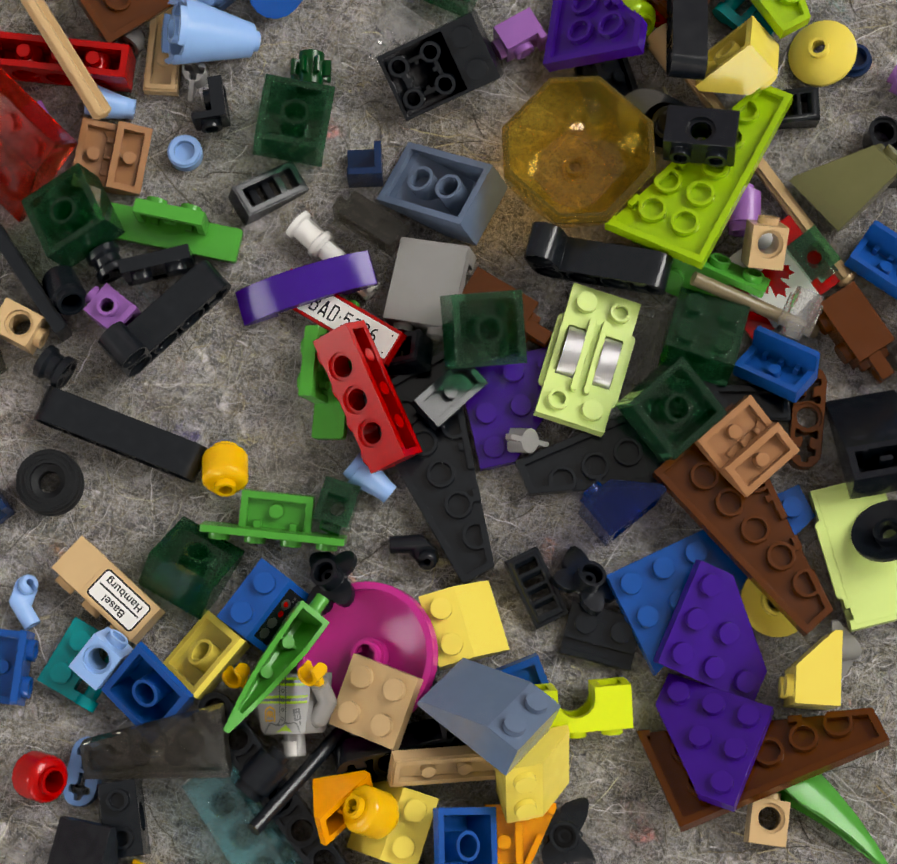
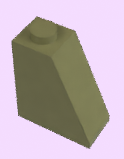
M882 143L876 144L795 175L790 182L837 231L847 228L897 178V150L890 144L886 147Z

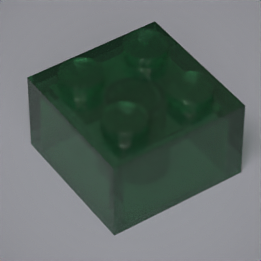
M266 74L254 134L253 155L322 167L335 86Z
M79 163L21 200L47 258L59 265H66L72 268L84 260L88 253L97 246L113 241L125 233L99 177Z
M681 287L657 367L726 387L736 363L750 307Z
M522 290L440 296L445 369L527 363Z
M683 356L667 359L615 405L659 461L675 460L727 414L723 406Z

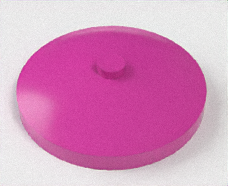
M370 581L351 583L355 591L353 603L345 608L334 603L332 610L323 615L330 623L309 652L297 664V671L307 660L311 661L313 667L318 662L326 664L327 672H332L331 687L336 698H338L353 653L363 655L424 679L412 711L413 713L419 707L417 705L418 701L430 690L438 666L437 637L431 620L413 597L396 587Z

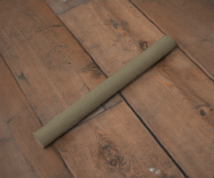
M697 271L690 278V285L813 339L819 333L820 328L816 324Z

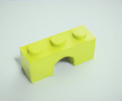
M625 677L588 680V697L585 703L575 710L560 708L550 728L568 725L570 739L584 738L587 736V732L601 731L602 735L608 736L620 735L623 733V729L634 728L631 683ZM552 683L534 684L558 702V690Z

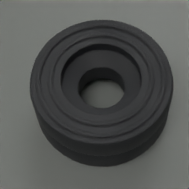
M55 449L37 451L29 455L17 471V493L22 502L38 514L44 516L65 514L78 504L83 495L85 486L83 472L79 465L62 451ZM49 473H55L60 479L59 487L53 492H44L41 488L42 478Z

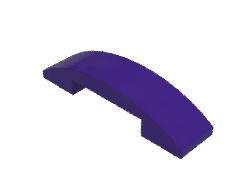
M368 250L314 262L271 276L235 292L244 326H249L278 317V313L341 293L348 295L376 286L378 282Z

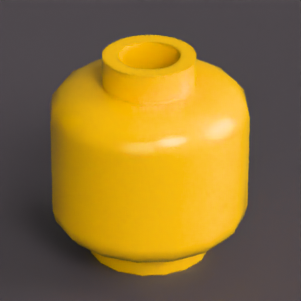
M220 441L205 450L202 456V483L209 491L222 497H228L246 487L249 481L248 455L243 448L230 441Z
M369 785L358 786L344 802L343 818L346 827L353 833L371 839L384 838L391 833L398 823L399 808L397 800L389 792Z

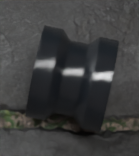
M115 241L97 246L86 256L89 266L96 269V278L100 284L111 283L122 277L118 260L125 258H121L119 255L120 248Z
M50 345L38 357L33 368V375L39 379L46 378L50 381L52 387L61 389L72 377L77 366V360L71 356L64 357L60 354V350L57 347Z

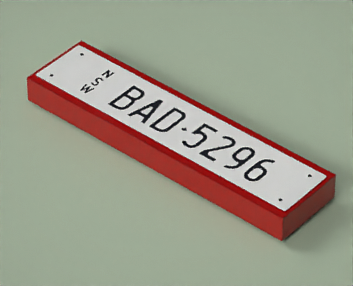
M339 295L292 309L329 332L345 323L364 320L380 357L387 366H389L407 337L400 330Z

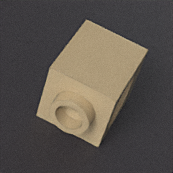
M758 215V220H746L741 262L748 268L783 271L790 228L779 222V217ZM766 233H772L773 240L771 245L766 249H759L758 241L760 237Z
M6 297L0 307V338L32 355L37 348L40 349L45 345L50 335V325L42 315ZM23 321H29V330L22 335H17L15 330L18 324Z
M774 793L748 804L743 842L786 848L791 802L781 801V793ZM765 807L772 809L776 814V823L771 829L763 828L758 820L760 811Z

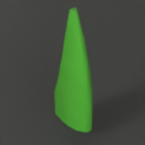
M317 593L309 605L301 600L293 608L250 674L223 728L225 733L229 734L275 689L309 652L330 622L320 615L329 603L325 596Z
M822 774L777 792L781 793V800L791 802V808L805 814L840 836L874 864H888L861 820Z

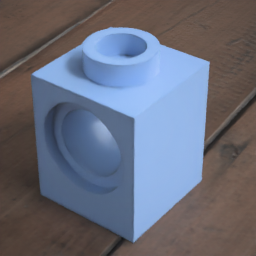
M106 627L92 635L68 667L96 691L104 686L133 648L128 644V639L118 630ZM100 648L107 652L109 663L101 659Z

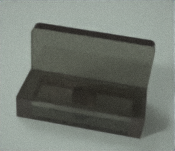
M655 310L653 318L638 315L632 335L635 337V344L623 383L646 388V385H654L669 313Z

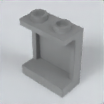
M401 237L383 314L385 321L403 333L420 329L426 333V336L437 340H447V336L458 337L459 329L456 326V320L467 270H474L476 256L470 247Z

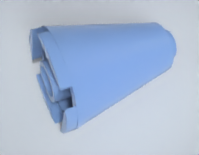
M197 0L168 1V4L174 6L171 14H164L162 24L161 49L162 53L169 54V57L164 59L165 63L180 65L250 58L253 52L259 50L261 34L259 31H256L254 23Z

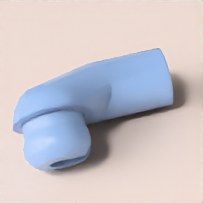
M30 574L23 575L17 579L9 598L10 607L24 630H29L41 622L32 607L39 583L37 578Z

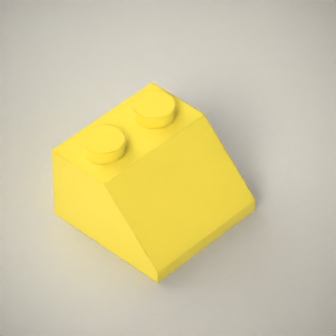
M751 16L708 50L704 80H696L695 87L702 92L751 95L759 88L760 90L768 88L778 75L779 44L757 19Z
M489 580L452 586L418 597L421 607L427 613L435 630L440 671L454 667L462 658L475 661L510 650Z
M834 630L823 636L785 670V676L779 677L778 698L784 699L783 707L830 710L841 706L843 630Z
M568 725L550 728L506 776L495 768L496 793L506 823L543 817L569 784Z
M388 781L373 783L374 788L391 793L397 800L399 808L398 823L391 833L381 839H371L351 832L346 847L391 864H419L432 826L433 808L438 807L440 799L403 786L389 787Z

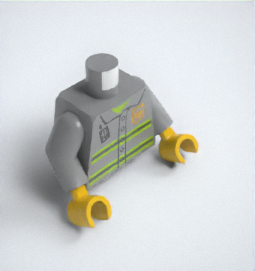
M307 660L298 669L297 673L288 674L253 710L261 724V730L264 735L283 734L284 755L286 757L306 756L305 734L325 732L327 723L337 705V698L331 687L332 672H327V666L322 662H318L313 667L311 661ZM239 663L235 669L232 666H228L222 673V680L225 685L233 689L239 687L238 690L241 693L250 674L249 665Z

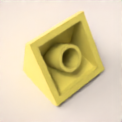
M207 610L165 659L163 664L186 686L196 699L201 701L205 695L213 692L222 681V673L228 666L234 667L251 645Z

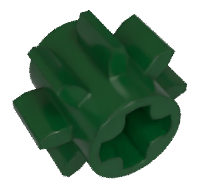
M302 50L299 52L298 59L291 58L290 80L297 81V87L302 91H320L323 89V82L331 83V60H324L325 54L319 50Z

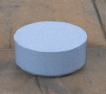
M179 135L169 143L167 155L173 167L186 172L196 169L201 164L203 149L195 137Z

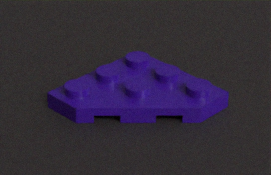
M553 0L543 65L548 72L644 54L648 24L641 15L628 8L622 0Z
M548 347L480 361L475 364L474 367L488 382L465 403L480 472L513 465L519 459L522 453H511L507 450L508 441L505 438L506 434H509L510 428H532L537 431L543 422V418L533 414L541 391L538 379Z
M696 559L653 661L711 687L755 701L767 669L734 576L711 564Z
M668 673L655 706L679 759L691 780L697 797L701 801L735 812L774 715V709L772 706Z

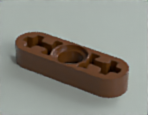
M819 368L815 383H818V386H815L811 391L810 401L790 402L791 420L789 422L788 435L800 449L803 436L815 434V438L809 437L807 440V451L813 452V456H809L806 462L801 461V455L796 454L788 461L793 468L802 471L814 467L822 454L827 378ZM806 392L800 397V399L803 400L806 397ZM802 409L813 411L816 415V424L810 428L801 426L797 421L798 411ZM795 432L803 436L795 437Z

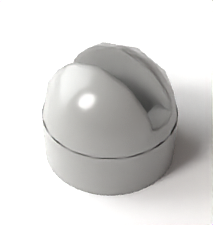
M137 28L115 43L129 44L134 56H136L143 48L145 36L142 30Z

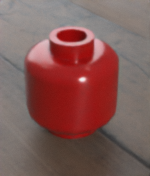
M30 751L23 754L17 760L12 772V783L17 793L38 803H49L57 799L63 793L68 780L67 767L60 758L42 751Z

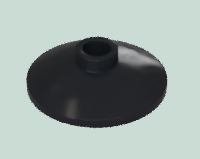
M888 500L874 504L863 511L856 519L852 527L851 539L856 551L864 558L875 562L897 560V500Z

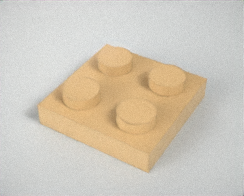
M353 653L337 698V705L328 724L391 750H399L424 679L363 655Z

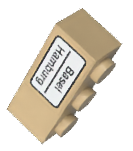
M82 535L51 567L59 574L55 581L70 595L76 590L85 599L81 605L93 617L97 619L100 615L104 616L111 623L109 626L111 629L118 630L134 644H137L166 613Z

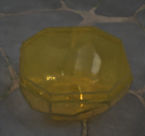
M601 76L549 78L501 129L503 174L506 184L527 206L551 224L561 228L599 226L608 223L656 172L653 121ZM573 163H578L582 169L574 172L569 166Z

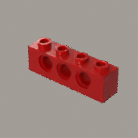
M0 31V79L73 86L42 35ZM68 38L97 86H102L111 91L132 93L136 58L129 44Z
M365 321L345 323L314 340L313 344L317 350L318 361L328 375L332 384V392L340 402L346 416V424L354 434L361 450V458L368 466L371 474L389 469L423 452ZM349 360L352 363V371L349 368ZM363 392L367 397V403L363 399ZM378 425L381 428L382 436L378 433Z

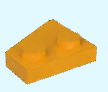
M556 803L552 804L543 817L506 823L500 804H485V807H496L498 864H531L557 809Z

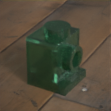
M815 225L786 248V253L792 258L810 283L816 278L822 283L838 271L834 264L840 261L841 258ZM812 251L818 252L821 257L818 264L809 263L807 260L808 253Z
M326 476L313 514L314 521L320 523L318 529L338 536L341 530L349 532L359 500L363 494L361 487ZM335 504H341L344 507L343 513L339 516L331 513V508Z

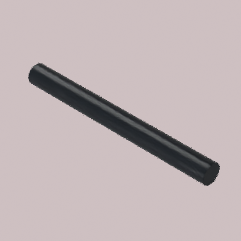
M335 727L247 825L248 829L253 834L259 835L330 756L338 743L344 740L350 732Z

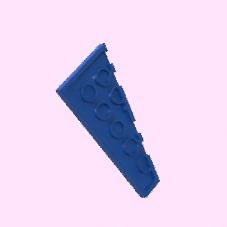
M799 484L777 494L788 516L787 520L794 535H797L815 517ZM704 530L606 575V581L626 622L632 629V634L653 676L664 667L654 662L653 659L695 560H702L733 574L739 592L748 578Z

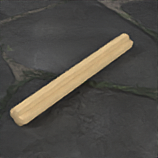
M20 0L94 120L106 118L111 111L110 105L44 0Z

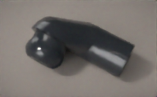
M393 535L389 538L390 554L409 553L420 568L424 570H430L436 566L439 560L438 551L423 535Z

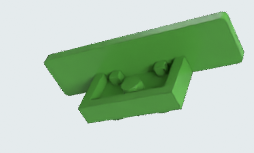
M148 196L146 200L135 198L133 207L108 202L106 205L100 229L102 237L159 249L188 244L193 256L231 264L237 262L243 231L239 228L210 223L205 212L196 205L182 203L181 207L169 205L166 200L155 196Z
M632 241V242L635 243V244H638V245H640V246H642V247H645V248H647V249L653 250V249H651V248H648V247H646V246H643V245H641V244H639V243H636V242ZM711 253L702 270L673 258L665 292L716 314L723 299L690 285V278L695 271L759 298L763 297L771 280L765 277L758 269L744 268L731 262L723 254Z
M348 300L356 306H360L356 300ZM306 325L304 338L300 346L302 363L301 372L297 377V387L299 390L298 396L315 404L311 436L316 440H345L347 436L346 416L339 400L336 399L332 392V384L324 367L318 361L317 350L313 344L314 340L329 333V331L319 325ZM349 360V368L352 371V363Z
M242 489L239 524L203 521L199 527L200 532H208V538L215 540H230V535L244 536V542L265 544L266 539L280 540V546L300 548L302 542L314 543L317 550L332 552L337 551L338 546H344L347 543V535L312 532L315 496Z

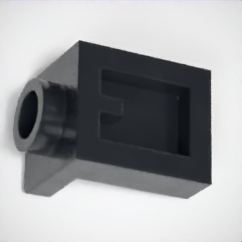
M221 75L207 77L209 89L203 90L206 111L191 113L192 122L197 131L202 130L204 133H216L221 131L222 127L231 126L226 87Z

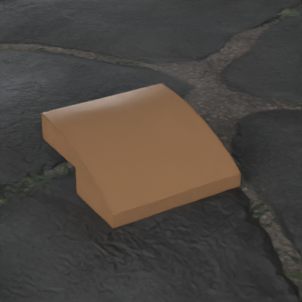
M83 116L68 186L119 195L140 196L153 129L123 121L113 124Z
M751 394L745 395L693 440L711 464L744 497L752 494L800 451L779 422L773 423Z

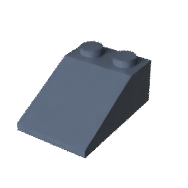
M408 142L376 200L380 204L447 237L477 245L508 186L492 164Z
M462 658L417 703L421 709L505 776L549 731L561 707L558 702L532 682L466 658Z

